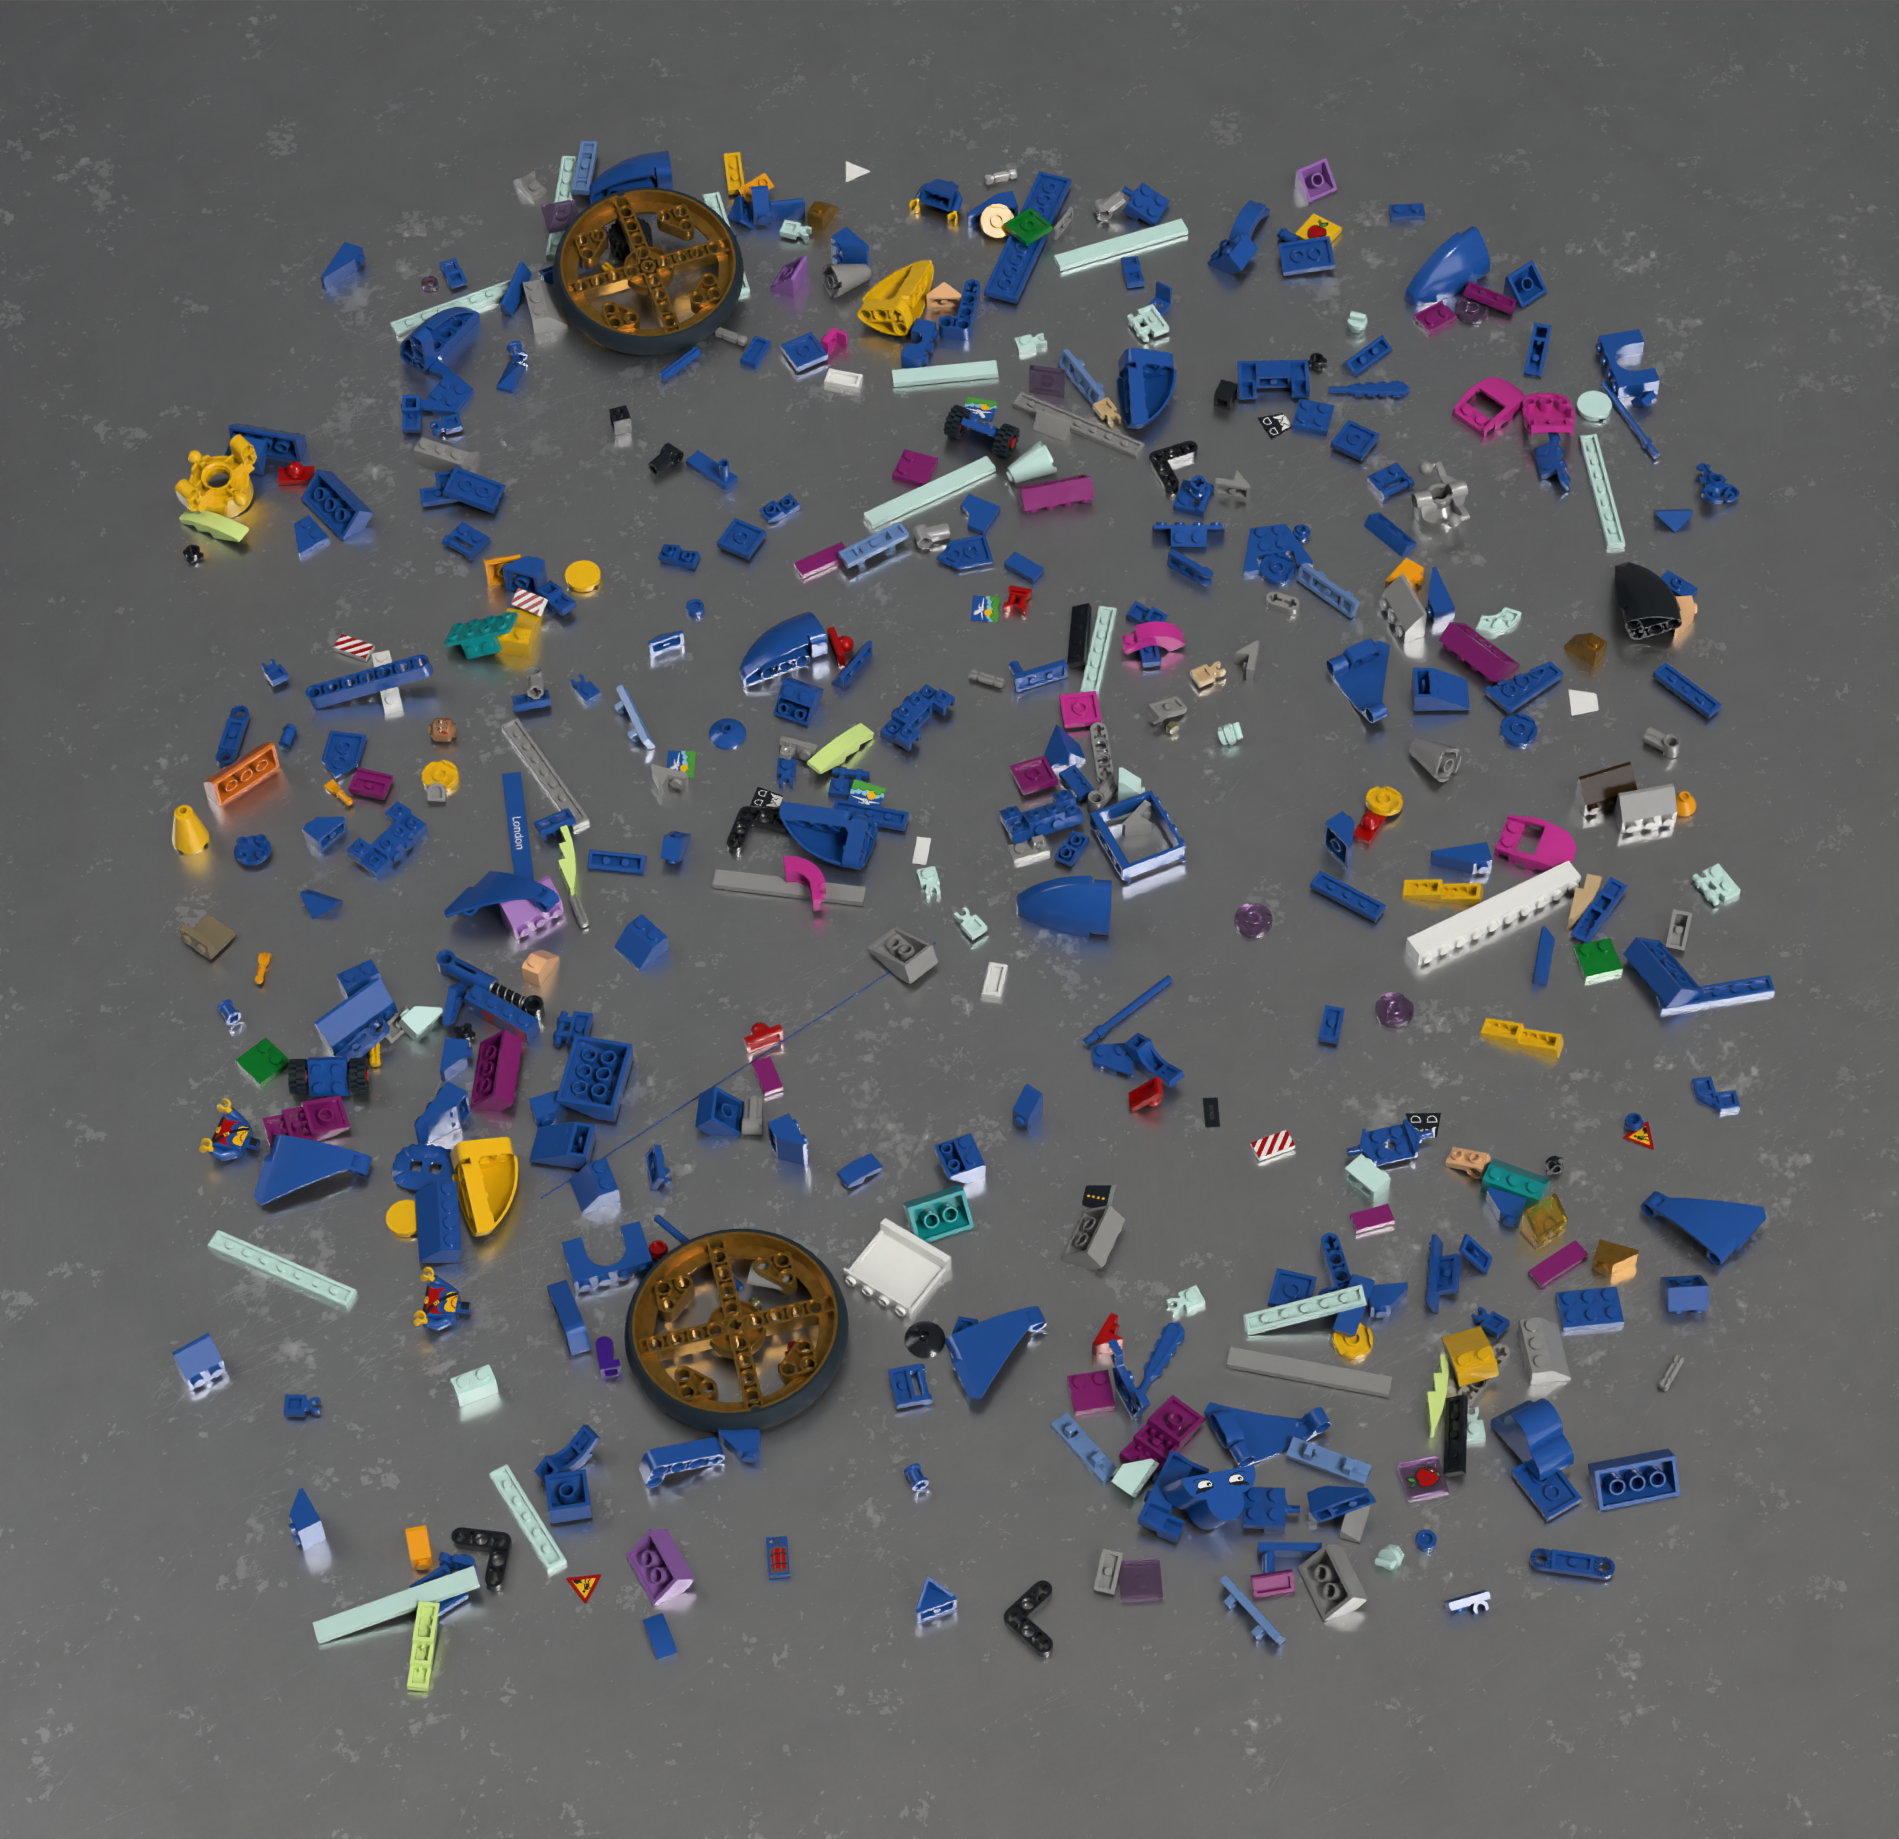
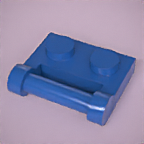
M1398 463L1367 476V482L1382 500L1389 498L1391 494L1415 485L1412 477H1409Z
M1183 479L1173 505V510L1198 517L1204 516L1205 506L1209 495L1214 490V486L1210 483L1206 484L1205 495L1201 497L1198 506L1194 507L1196 498L1190 495V481Z
M461 522L442 540L443 545L446 547L450 546L464 554L470 561L474 560L491 542L490 537L464 522ZM455 540L459 541L460 543L464 544L465 546H467V547H469V548H471V549H468V548L462 546L461 544L455 542Z
M924 1364L888 1370L897 1409L920 1404L929 1405L933 1402L926 1383ZM912 1374L917 1376L921 1395L915 1396L911 1379Z

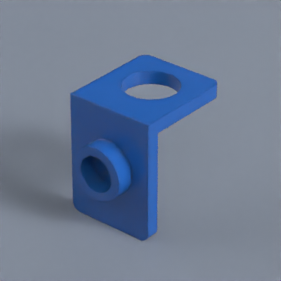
M1157 281L1155 297L1148 306L1156 303L1162 304L1163 307L1157 309L1160 315H1162L1171 305L1172 288Z

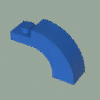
M1250 200L1239 213L1232 227L1229 239L1243 234H1247L1251 239L1257 224L1261 219L1269 216L1271 209L1266 208L1265 204Z
M1137 1033L1124 1043L1129 1056L1148 1079L1151 1080L1157 1076L1162 1079V1084L1171 1088L1185 1077L1182 1070L1166 1062L1157 1053L1151 1039Z
M582 1425L565 1448L554 1455L545 1456L534 1472L545 1483L544 1475L579 1470L593 1455L591 1451L601 1438L589 1425Z

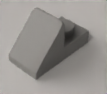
M534 170L513 180V184L533 202L547 194L546 188L536 180Z
M1236 470L1234 480L1216 478L1214 495L1250 500L1251 486L1239 471Z
M1254 641L1234 654V664L1244 665L1243 673H1246L1247 681H1253L1259 653V641Z
M654 764L651 765L652 779L662 796L665 795L668 785L674 788L687 789L689 784L688 773Z
M1144 800L1122 824V835L1124 837L1149 835L1152 833V823L1148 821L1152 814L1150 802Z
M1673 909L1666 947L1685 951L1692 918L1691 912Z

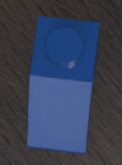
M768 185L751 187L754 226L771 224Z
M316 817L311 822H308L302 830L304 839L321 852L346 832L348 828L344 817Z
M672 831L665 835L660 858L666 859L667 863L677 864V862L683 860L692 834Z
M445 1038L440 1066L442 1081L446 1082L468 1066L469 1059H472L473 1047H470L468 1039Z
M1026 1084L1012 1109V1120L1017 1126L1029 1130L1043 1115V1094L1029 1084Z
M559 1090L529 1099L530 1109L537 1128L556 1123L566 1106L556 1102Z
M1488 1187L1485 1201L1498 1222L1508 1227L1519 1228L1527 1198Z
M1408 1282L1373 1285L1367 1302L1370 1317L1382 1318L1391 1315L1407 1296Z
M718 1429L719 1442L739 1461L748 1463L760 1461V1429Z

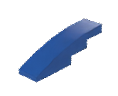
M1610 877L1603 890L1599 891L1592 904L1590 903L1571 936L1583 943H1589L1628 888L1627 885Z

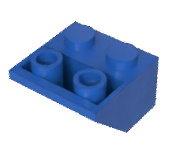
M1247 234L1236 235L1229 240L1224 239L1221 241L1220 247L1211 254V259L1207 264L1232 275L1244 269L1258 248Z
M791 677L785 678L782 681L773 714L808 726L820 705L824 689Z
M788 1113L768 1122L769 1144L777 1158L803 1166L807 1165V1156H809L807 1145L809 1143L804 1134L801 1135L797 1120H793Z
M971 1133L934 1145L948 1180L970 1183L986 1177L985 1163Z

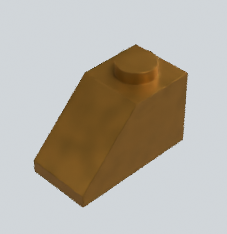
M814 201L807 211L808 226L823 232L838 211V207L823 201Z
M1593 633L1577 634L1571 638L1564 648L1594 667L1605 656L1607 642Z
M1600 1239L1593 1259L1592 1270H1596L1601 1274L1612 1275L1636 1264L1639 1250Z

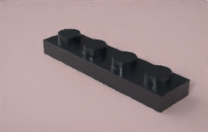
M1089 603L1072 606L1067 658L1069 668L1087 665L1092 610Z
M1464 1394L1446 1398L1444 1475L1447 1477L1466 1474L1468 1397Z

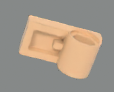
M1453 1147L1446 1160V1165L1450 1168L1465 1170L1472 1178L1482 1179L1491 1162V1158L1488 1153Z

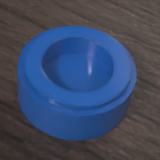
M698 599L688 601L686 604L687 614L691 617L701 616L704 613L703 602Z
M1430 1530L1419 1531L1415 1538L1416 1547L1423 1552L1433 1550L1436 1546V1535Z

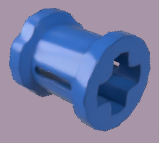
M515 340L507 345V351L512 355L514 363L520 364L527 359L528 355L523 351L520 341Z
M1196 475L1190 481L1191 487L1189 492L1194 498H1201L1205 495L1207 483L1203 476Z
M230 999L222 1001L217 1006V1012L224 1016L225 1022L228 1025H233L240 1020L242 1015L240 1011L233 1007V1002Z
M919 1463L912 1464L903 1471L904 1475L909 1478L913 1491L922 1490L929 1484L928 1478L924 1477L921 1472Z

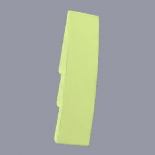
M187 508L179 518L182 524L193 525L197 531L211 533L213 538L240 542L249 531L248 527L207 510L200 513L198 510L191 512Z
M860 723L828 743L807 761V765L817 773L822 774L844 763L846 756L858 751L861 744L873 739L874 732Z
M565 825L560 827L563 842L559 843L562 859L558 860V865L569 895L573 896L577 890V865L573 841L568 826Z
M1448 1354L1440 1355L1438 1363L1439 1373L1433 1374V1391L1427 1392L1426 1408L1430 1438H1434L1445 1406L1449 1377Z
M418 1601L407 1690L429 1692L440 1603Z

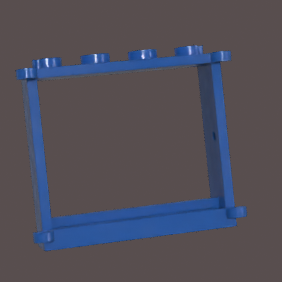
M1152 790L1090 813V826L1122 881L1125 880L1126 884L1131 883L1130 878L1175 860L1180 859L1181 863L1186 862L1184 858L1185 841L1178 836L1175 824H1171L1168 812L1162 809L1159 797H1155ZM1146 800L1151 803L1152 811L1174 847L1129 864L1105 822L1135 811Z

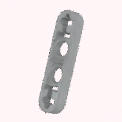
M1096 722L1090 727V738L1098 783L1101 784L1104 779L1114 781V770L1107 727L1101 722ZM1096 730H1100L1101 737H1098ZM1104 744L1106 747L1104 749H1098L1096 748V745ZM1106 759L1108 763L1100 764L1098 760ZM1106 770L1108 778H1104L1103 771Z
M1497 1344L1492 1348L1495 1358L1497 1353H1504V1356L1501 1355L1497 1360L1498 1372L1502 1370L1510 1356L1509 1348L1503 1344ZM1495 1377L1482 1380V1387H1475L1473 1384L1462 1386L1457 1396L1463 1394L1467 1396L1470 1390L1472 1393L1470 1394V1399H1468V1408H1471Z

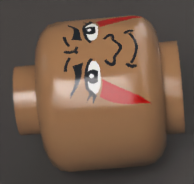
M435 718L433 723L429 724L428 733L432 735L435 742H450L452 738L456 737V723H453L450 718Z

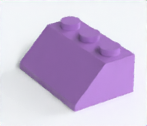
M548 875L537 881L558 894ZM560 896L559 902L547 913L541 911L537 906L535 907L529 899L500 903L503 926L515 940L525 937L529 932L542 927L546 922L559 917L564 912Z
M650 1529L626 1554L653 1606H657L683 1593L695 1581L668 1529Z

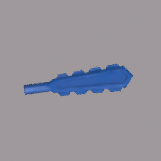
M1385 381L1378 383L1366 382L1365 384L1354 383L1349 386L1329 387V394L1348 393L1356 397L1366 395L1367 397L1392 396L1400 398L1408 393L1410 387L1400 381H1391L1389 383Z
M1180 1322L1168 1323L1167 1326L1163 1327L1160 1333L1161 1339H1157L1154 1346L1156 1349L1151 1351L1149 1355L1150 1362H1146L1143 1368L1145 1371L1144 1378L1139 1388L1143 1389L1144 1392L1151 1381L1161 1376L1163 1366L1168 1365L1169 1357L1174 1355L1177 1350V1344H1181L1185 1338V1331Z

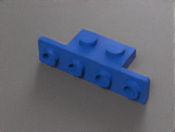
M1548 432L1550 442L1534 449L1540 476L1544 480L1558 473L1559 482L1568 491L1570 490L1569 483L1571 480L1566 472L1567 464L1562 457L1564 451L1559 445L1561 438L1555 432Z
M1157 522L1156 525H1153L1152 531H1171V548H1207V532H1224L1225 525H1221L1219 522H1212L1210 525H1203L1202 522H1193L1192 525H1185L1184 522H1175L1174 525H1167V522Z
M1432 1234L1431 1242L1429 1243V1277L1426 1279L1428 1293L1425 1296V1302L1434 1313H1437L1439 1311L1440 1295L1459 1292L1461 1257L1458 1254L1442 1256L1443 1242L1437 1234Z

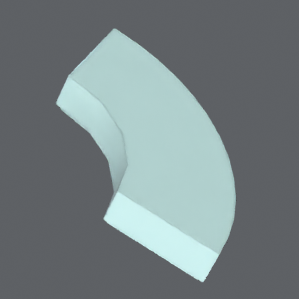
M1504 607L1496 615H1481L1475 631L1479 634H1498L1507 631L1520 620L1522 612Z

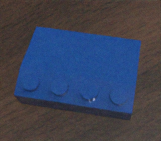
M575 1035L556 1102L595 1119L615 1122L634 1058L632 1044Z

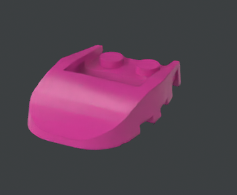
M1488 377L1467 390L1453 408L1452 416L1484 438L1489 430L1496 431L1501 428L1503 423H1509L1513 419L1514 414L1523 408L1524 394L1516 386L1502 378ZM1479 390L1504 407L1492 420L1467 403L1469 398L1477 394Z
M1533 393L1524 397L1522 408L1524 427L1531 436H1534V433L1545 434L1547 432H1555L1557 434L1569 432V435H1573L1575 410L1574 407L1571 408V402L1566 396L1557 393Z
M1508 815L1498 843L1495 846L1494 855L1498 856V853L1508 857V862L1525 866L1526 870L1533 871V869H1538L1546 872L1568 860L1572 864L1576 854V845L1574 839L1566 830L1536 817ZM1530 826H1534L1543 830L1534 855L1516 850L1525 827L1530 828Z

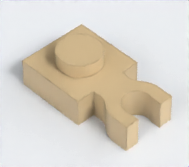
M1108 397L1093 404L1092 409L1101 420L1107 419V424L1110 428L1113 427L1112 420H1116L1118 424L1122 422L1121 416L1117 414V408Z
M1217 661L1211 667L1205 664L1191 670L1190 676L1197 686L1201 688L1215 682V677L1224 676L1226 670L1224 668L1218 670L1221 663Z

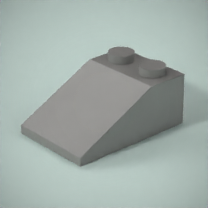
M896 926L867 947L868 951L895 976L909 984L938 963L932 944Z

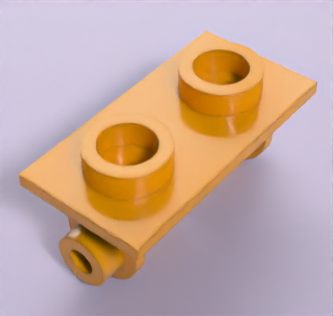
M763 173L738 188V190L740 191V196L744 197L746 202L749 203L752 201L751 187L768 185V190H770L774 185L766 173Z

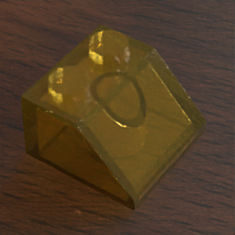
M1556 1193L1523 1213L1520 1234L1534 1250L1547 1246L1553 1238L1561 1237L1567 1231L1568 1218Z

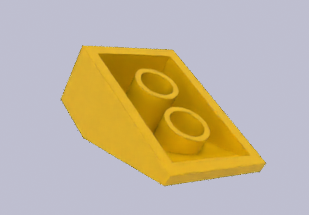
M507 608L505 612H517L518 618L508 634L497 636L502 647L499 653L530 658L543 613L540 617L525 610Z
M1481 1326L1441 1337L1459 1387L1499 1376L1497 1360Z

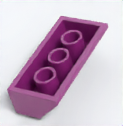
M1085 474L1015 487L1023 511H1027V513L1038 512L1039 508L1044 507L1045 510L1055 509V505L1062 504V507L1073 505V502L1079 501L1080 504L1088 503L1090 499L1095 498L1092 478Z
M1450 622L1439 638V641L1443 643V647L1446 650L1455 652L1459 660L1467 661L1471 664V669L1478 673H1483L1484 678L1491 683L1506 679L1520 666L1518 662L1465 623Z
M506 1029L480 1042L470 1102L472 1110L500 1112L513 1105L523 1039Z

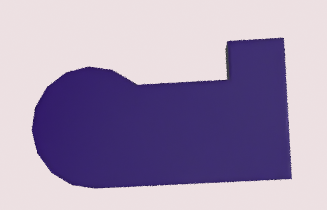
M607 1336L598 1338L595 1347L601 1378L622 1375L619 1359L613 1360L614 1346L612 1339Z

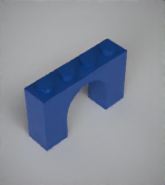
M1639 329L1601 335L1598 338V343L1595 345L1596 353L1600 354L1601 365L1605 367L1606 378L1610 380L1611 389L1619 399L1638 396L1646 391L1658 393L1660 380L1655 368L1630 371L1620 367L1616 362L1622 357L1643 353L1644 340Z
M640 1221L620 1226L626 1252L622 1259L613 1265L601 1266L593 1263L586 1254L581 1237L562 1242L563 1253L576 1293L580 1291L586 1292L594 1287L607 1286L612 1282L625 1281L630 1277L647 1274L653 1267V1262Z

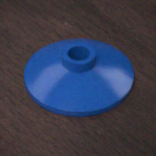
M731 718L718 720L709 730L710 741L714 746L721 749L736 748L746 738L744 725L738 720Z

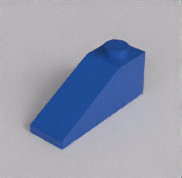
M1013 191L995 194L968 212V227L980 225L982 212L992 204L1005 205L1012 212L1013 216L1016 217L1018 215V204Z
M344 242L321 276L322 288L326 290L357 272L365 262L363 248Z
M1534 322L1524 374L1541 377L1552 325Z
M1436 567L1432 568L1428 604L1425 608L1427 617L1431 619L1433 624L1452 620L1455 613V606Z
M1487 842L1433 850L1430 856L1431 865L1469 874H1483L1491 871L1493 861Z
M1323 1486L1307 1492L1310 1513L1318 1524L1376 1503V1499L1368 1488Z

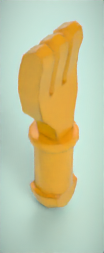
M333 779L323 785L330 794L336 795L345 805L351 806L353 804L352 798L347 796Z
M259 953V966L254 978L256 984L263 982L266 967L269 965L272 953Z

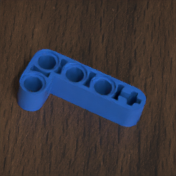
M970 279L965 282L957 316L944 315L939 318L940 337L959 341L970 339L980 301L979 281Z
M1326 1233L1321 1238L1320 1253L1331 1287L1321 1289L1318 1295L1345 1289L1348 1287L1351 1279L1338 1236L1334 1233Z
M567 1280L548 1285V1294L565 1334L570 1355L574 1356L591 1350L584 1321Z
M712 1437L651 1449L644 1454L639 1470L646 1487L650 1488L661 1484L666 1474L716 1465L725 1459V1455L718 1439Z

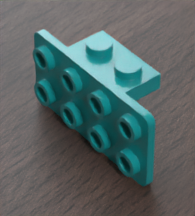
M505 612L502 615H491L485 619H473L467 623H456L447 635L444 645L445 647L461 644L467 659L499 653L502 647L497 636L508 634L518 618V613Z

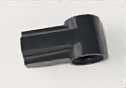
M666 443L662 447L660 454L648 464V468L655 476L661 475L672 464L678 465L682 461L684 453L672 444Z

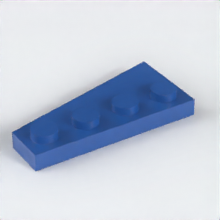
M1548 662L1530 669V672L1526 674L1520 673L1508 681L1502 680L1493 687L1487 686L1483 692L1509 715L1563 678V672L1552 662Z

